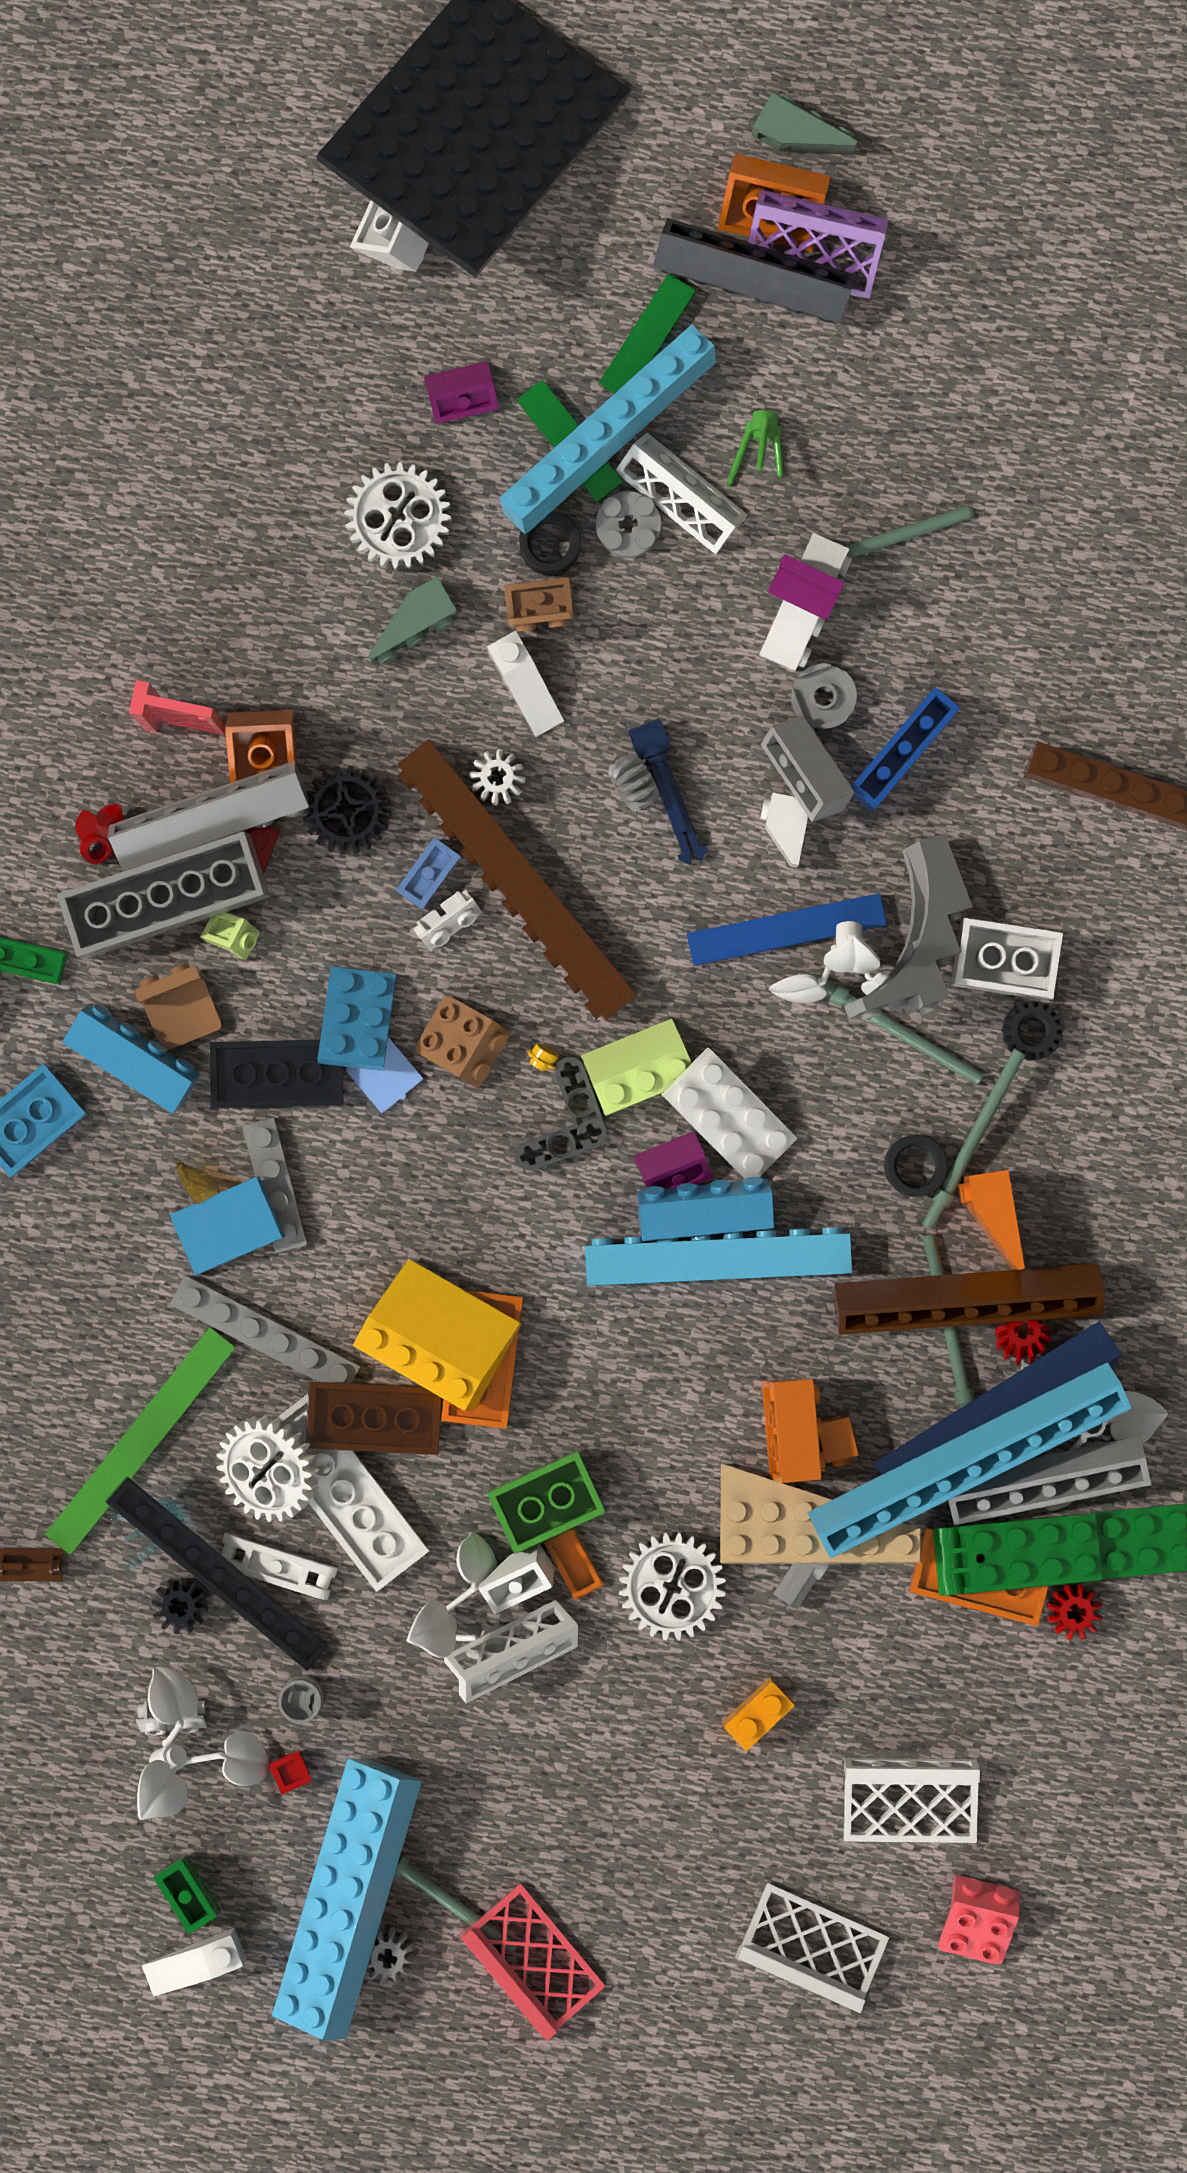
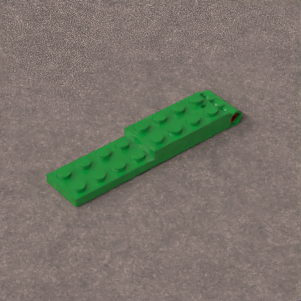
M1187 1503L932 1528L938 1592L940 1596L1187 1571ZM978 1554H981L982 1561L978 1563L976 1561V1556Z

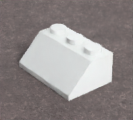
M370 201L350 248L394 268L416 272L424 259V253L429 243L377 204Z

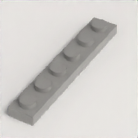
M184 1275L170 1302L171 1306L317 1382L352 1384L361 1367L187 1275Z

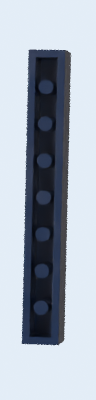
M1098 1321L874 1462L881 1475L1107 1362L1111 1369L1114 1370L1120 1365L1117 1360L1123 1356L1102 1323Z

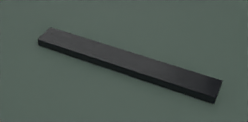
M128 1476L122 1480L105 1500L111 1508L306 1671L329 1646Z

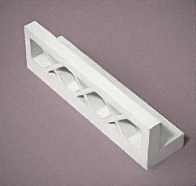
M649 433L644 434L632 445L615 470L620 477L642 495L649 497L658 508L714 554L719 552L730 535L748 516ZM633 458L643 466L645 476H636L627 468ZM654 482L666 484L669 487L670 497H662L658 494ZM688 502L693 506L696 517H686L681 512L680 503ZM706 523H713L723 531L717 541L707 534Z
M554 1600L453 1651L444 1658V1662L459 1679V1696L465 1703H468L575 1649L578 1646V1625L557 1600ZM552 1614H555L561 1621L555 1625L541 1623L542 1619ZM520 1630L533 1631V1636L527 1639L514 1638V1633ZM492 1644L506 1646L505 1650L500 1653L485 1652L486 1648ZM464 1658L477 1659V1664L464 1670L458 1661Z

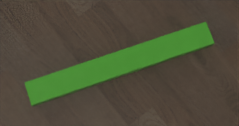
M209 1327L44 1535L71 1555L110 1507L105 1500L126 1476L131 1479L134 1477L236 1349V1346L215 1329Z

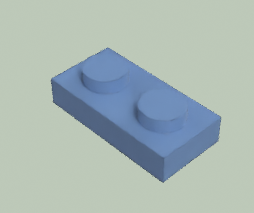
M434 837L397 887L396 892L423 910L461 856Z

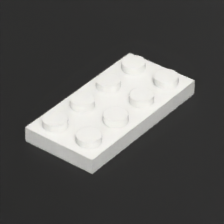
M709 1048L661 1094L744 1179L760 1177L798 1139Z

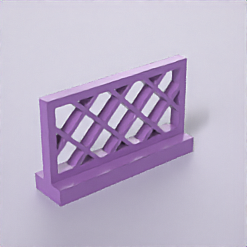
M760 189L748 243L755 244L757 236L760 241L756 245L775 250L771 242L784 235L792 249L785 253L789 255L797 254L799 258L806 260L808 258L802 250L816 243L824 256L814 262L824 264L828 261L833 268L839 270L842 269L834 257L848 250L856 263L843 271L853 273L861 269L867 278L866 287L853 285L850 295L870 299L889 219ZM760 218L774 221L780 230L766 237L759 227ZM797 227L807 229L811 235V238L799 245L790 234V231ZM830 234L838 236L844 244L831 252L821 240ZM861 242L876 245L874 253L864 259H861L854 246ZM869 263H871L870 271L866 266Z

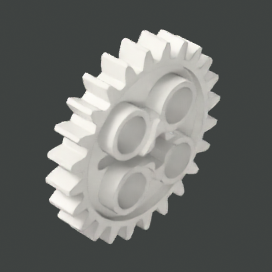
M402 462L398 463L396 471H392L389 464L385 463V473L380 474L374 467L372 468L373 479L370 480L364 475L361 476L365 485L363 488L353 485L352 488L357 498H347V503L354 507V509L347 510L344 514L345 517L354 521L349 522L345 526L348 531H356L350 537L352 543L362 542L357 549L358 553L362 554L368 550L370 551L368 555L370 563L379 557L381 568H384L388 561H392L394 570H398L400 562H405L409 570L412 566L411 560L416 559L418 563L423 565L422 555L424 553L434 557L435 554L432 546H444L439 535H449V530L442 526V524L451 522V516L442 512L450 509V503L440 502L446 496L445 490L435 491L439 484L437 479H433L430 482L426 481L428 478L427 470H424L418 476L416 475L414 464L406 472L403 469ZM390 487H397L402 490V495L396 501H389L384 497L385 491ZM414 492V498L409 501L403 510L405 520L398 519L393 525L386 541H382V535L393 523L391 513L398 514L405 504L409 493ZM419 504H424L430 509L429 514L422 519L415 518L412 515L413 508ZM373 514H379L384 517L383 525L377 529L370 528L367 525L368 518ZM400 532H408L412 536V540L406 546H399L394 542L395 536Z
M266 1415L259 1420L255 1416L246 1422L243 1420L226 1433L227 1438L220 1442L223 1450L217 1453V1457L223 1460V1462L216 1466V1468L225 1472V1476L219 1479V1481L229 1484L230 1487L225 1491L226 1495L232 1493L236 1495L234 1505L243 1502L245 1504L244 1513L247 1514L250 1510H255V1518L257 1520L266 1515L268 1522H271L276 1517L281 1522L288 1516L294 1517L309 1504L308 1500L315 1496V1492L312 1489L319 1482L312 1476L319 1469L310 1466V1462L316 1456L306 1454L305 1451L309 1448L310 1444H300L299 1439L302 1433L299 1432L293 1436L290 1434L291 1424L280 1428L279 1418L269 1423ZM280 1451H283V1457L276 1464H274L266 1472L265 1476L261 1480H259L253 1487L251 1485V1482L257 1477V1475H259L261 1472H263L264 1469L267 1468L270 1461L273 1460L280 1453Z
M667 1532L663 1534V1542H658L654 1535H652V1545L647 1547L644 1543L640 1542V1555L632 1551L629 1552V1556L634 1561L633 1564L623 1563L622 1565L629 1572V1575L619 1576V1581L627 1584L626 1588L619 1590V1595L629 1597L622 1604V1607L633 1608L628 1618L629 1620L638 1617L641 1619L638 1625L639 1630L647 1625L651 1626V1637L658 1630L662 1631L663 1640H667L669 1633L674 1632L677 1641L681 1639V1631L684 1630L687 1631L690 1637H694L693 1627L697 1625L704 1631L703 1619L715 1620L710 1610L712 1608L722 1609V1605L715 1600L716 1597H722L726 1594L725 1591L717 1588V1585L726 1582L725 1577L715 1575V1573L722 1569V1565H711L710 1562L715 1558L716 1554L712 1552L704 1555L703 1552L706 1544L703 1542L697 1548L694 1547V1536L692 1535L686 1543L682 1542L681 1532L677 1533L674 1541H670ZM659 1556H668L673 1561L672 1568L666 1573L658 1572L654 1568V1561ZM685 1559V1565L677 1580V1584L681 1589L680 1591L674 1590L672 1592L666 1610L661 1614L659 1613V1608L667 1593V1588L663 1583L665 1581H672L679 1560ZM690 1569H698L703 1574V1580L700 1584L691 1586L684 1580L686 1572ZM649 1586L657 1588L660 1592L659 1599L654 1603L644 1602L641 1598V1592L644 1588ZM680 1599L686 1600L690 1604L688 1614L685 1616L673 1614L671 1608L675 1601Z

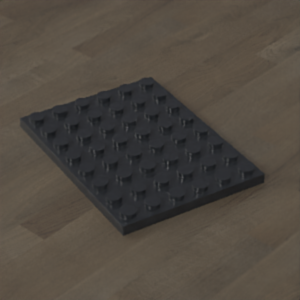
M451 0L319 151L317 161L476 278L626 100L631 89L510 0Z

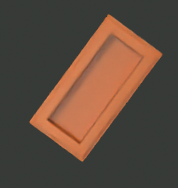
M574 1527L543 1541L575 1600L604 1585Z

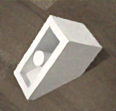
M772 793L770 801L764 800L760 819L766 820V831L790 867L797 868L800 861L808 815L796 797Z
M538 1543L519 1553L509 1555L478 1586V1589L493 1613L497 1614L552 1588L554 1566Z

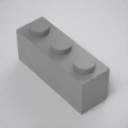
M802 715L771 726L761 746L810 820L814 822L842 812L855 792L804 716Z

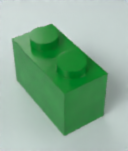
M186 1853L157 1871L153 1879L188 1934H191L218 1916L221 1910L220 1906Z

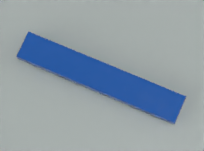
M878 893L687 933V939L693 966L836 937L837 924L845 921L861 924L862 931L884 927L887 924L881 896Z

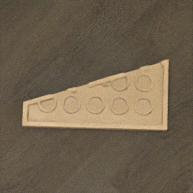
M721 1463V1564H921L920 1528L901 1523L830 1559L807 1512L831 1501V1499Z

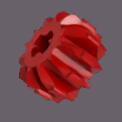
M1042 1320L1000 1323V1326L995 1329L994 1336L998 1339L995 1347L997 1351H1004L1003 1358L1005 1361L1013 1357L1015 1358L1016 1366H1019L1022 1360H1026L1030 1365L1035 1361V1357L1039 1359L1046 1354L1045 1349L1050 1347L1051 1338L1048 1336L1050 1327L1049 1325L1042 1324Z
M1065 1584V1596H1062L1057 1591L1052 1593L1054 1598L1059 1601L1058 1604L1049 1602L1046 1605L1048 1609L1056 1611V1613L1047 1617V1621L1049 1623L1058 1622L1054 1628V1632L1057 1634L1062 1633L1066 1629L1065 1637L1067 1640L1073 1639L1075 1630L1079 1638L1084 1640L1086 1639L1084 1628L1087 1627L1091 1632L1095 1633L1097 1628L1091 1624L1092 1620H1103L1102 1615L1093 1612L1103 1607L1102 1602H1091L1096 1593L1093 1590H1089L1084 1594V1586L1082 1584H1077L1074 1594L1070 1585ZM1073 1604L1083 1610L1082 1613H1078L1080 1617L1076 1620L1067 1615V1611H1072L1069 1607Z

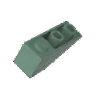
M774 93L770 95L754 123L751 135L779 152L854 154L858 142L849 130L840 126L834 128L825 123V118L817 112L809 110L807 113L798 108L797 103L792 98L783 94L777 96Z
M438 577L433 578L407 594L370 652L369 658L372 664L379 661L383 665L398 656L396 651L408 645L409 648H413L426 640L425 634L436 629L438 632H441L455 623L453 618L458 616L457 610Z

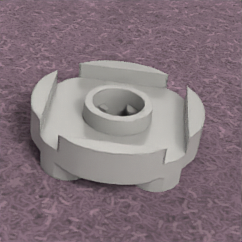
M619 492L605 499L596 516V533L599 541L607 550L620 558L642 556L653 547L660 535L661 518L658 509L649 497L637 492ZM626 516L633 517L632 521L636 519L638 527H633L632 533L629 534L624 533L625 528H619V522H623Z
M826 663L815 664L802 671L793 684L791 693V705L797 717L803 715L810 727L818 730H831L844 724L853 713L857 699L856 686L851 676L844 670ZM821 688L826 693L831 692L833 694V699H829L831 704L824 706L822 702L817 703L815 701L814 695L818 696L816 691Z

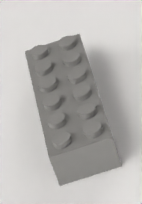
M244 831L57 894L76 956L83 959L271 897L251 834Z

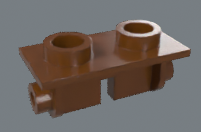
M0 1548V1581L62 1582V1548Z

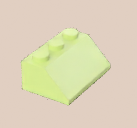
M672 1019L581 1055L605 1116L662 1094L692 1064Z

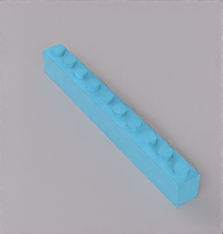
M1107 1362L807 1513L831 1559L1132 1407L1120 1381Z

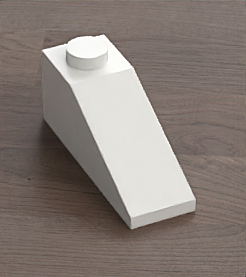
M514 631L487 646L490 657L535 737L563 723L564 720L518 633Z
M232 1928L142 1964V1968L153 1996H157L213 1979L243 1967L247 1958L235 1928Z

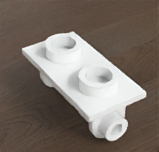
M466 890L461 893L457 891L440 904L446 912L444 916L440 917L434 909L416 922L418 925L413 930L430 952L436 947L446 944L453 934L461 928L470 926L477 916L482 913Z
M198 1700V1709L194 1716L183 1718L184 1725L179 1731L180 1733H196L198 1728H207L204 1716L199 1715L206 1712L205 1700ZM148 1701L138 1705V1717L144 1718L136 1719L141 1732L151 1736L165 1734L166 1730H173L176 1723L165 1725L157 1721L150 1712Z

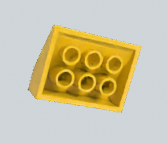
M408 1259L366 1319L352 1346L463 1411H472L476 1409L522 1323L417 1262Z

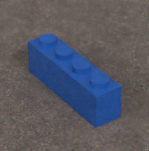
M934 687L852 784L851 788L855 792L853 797L873 813L955 716L960 707L937 687Z

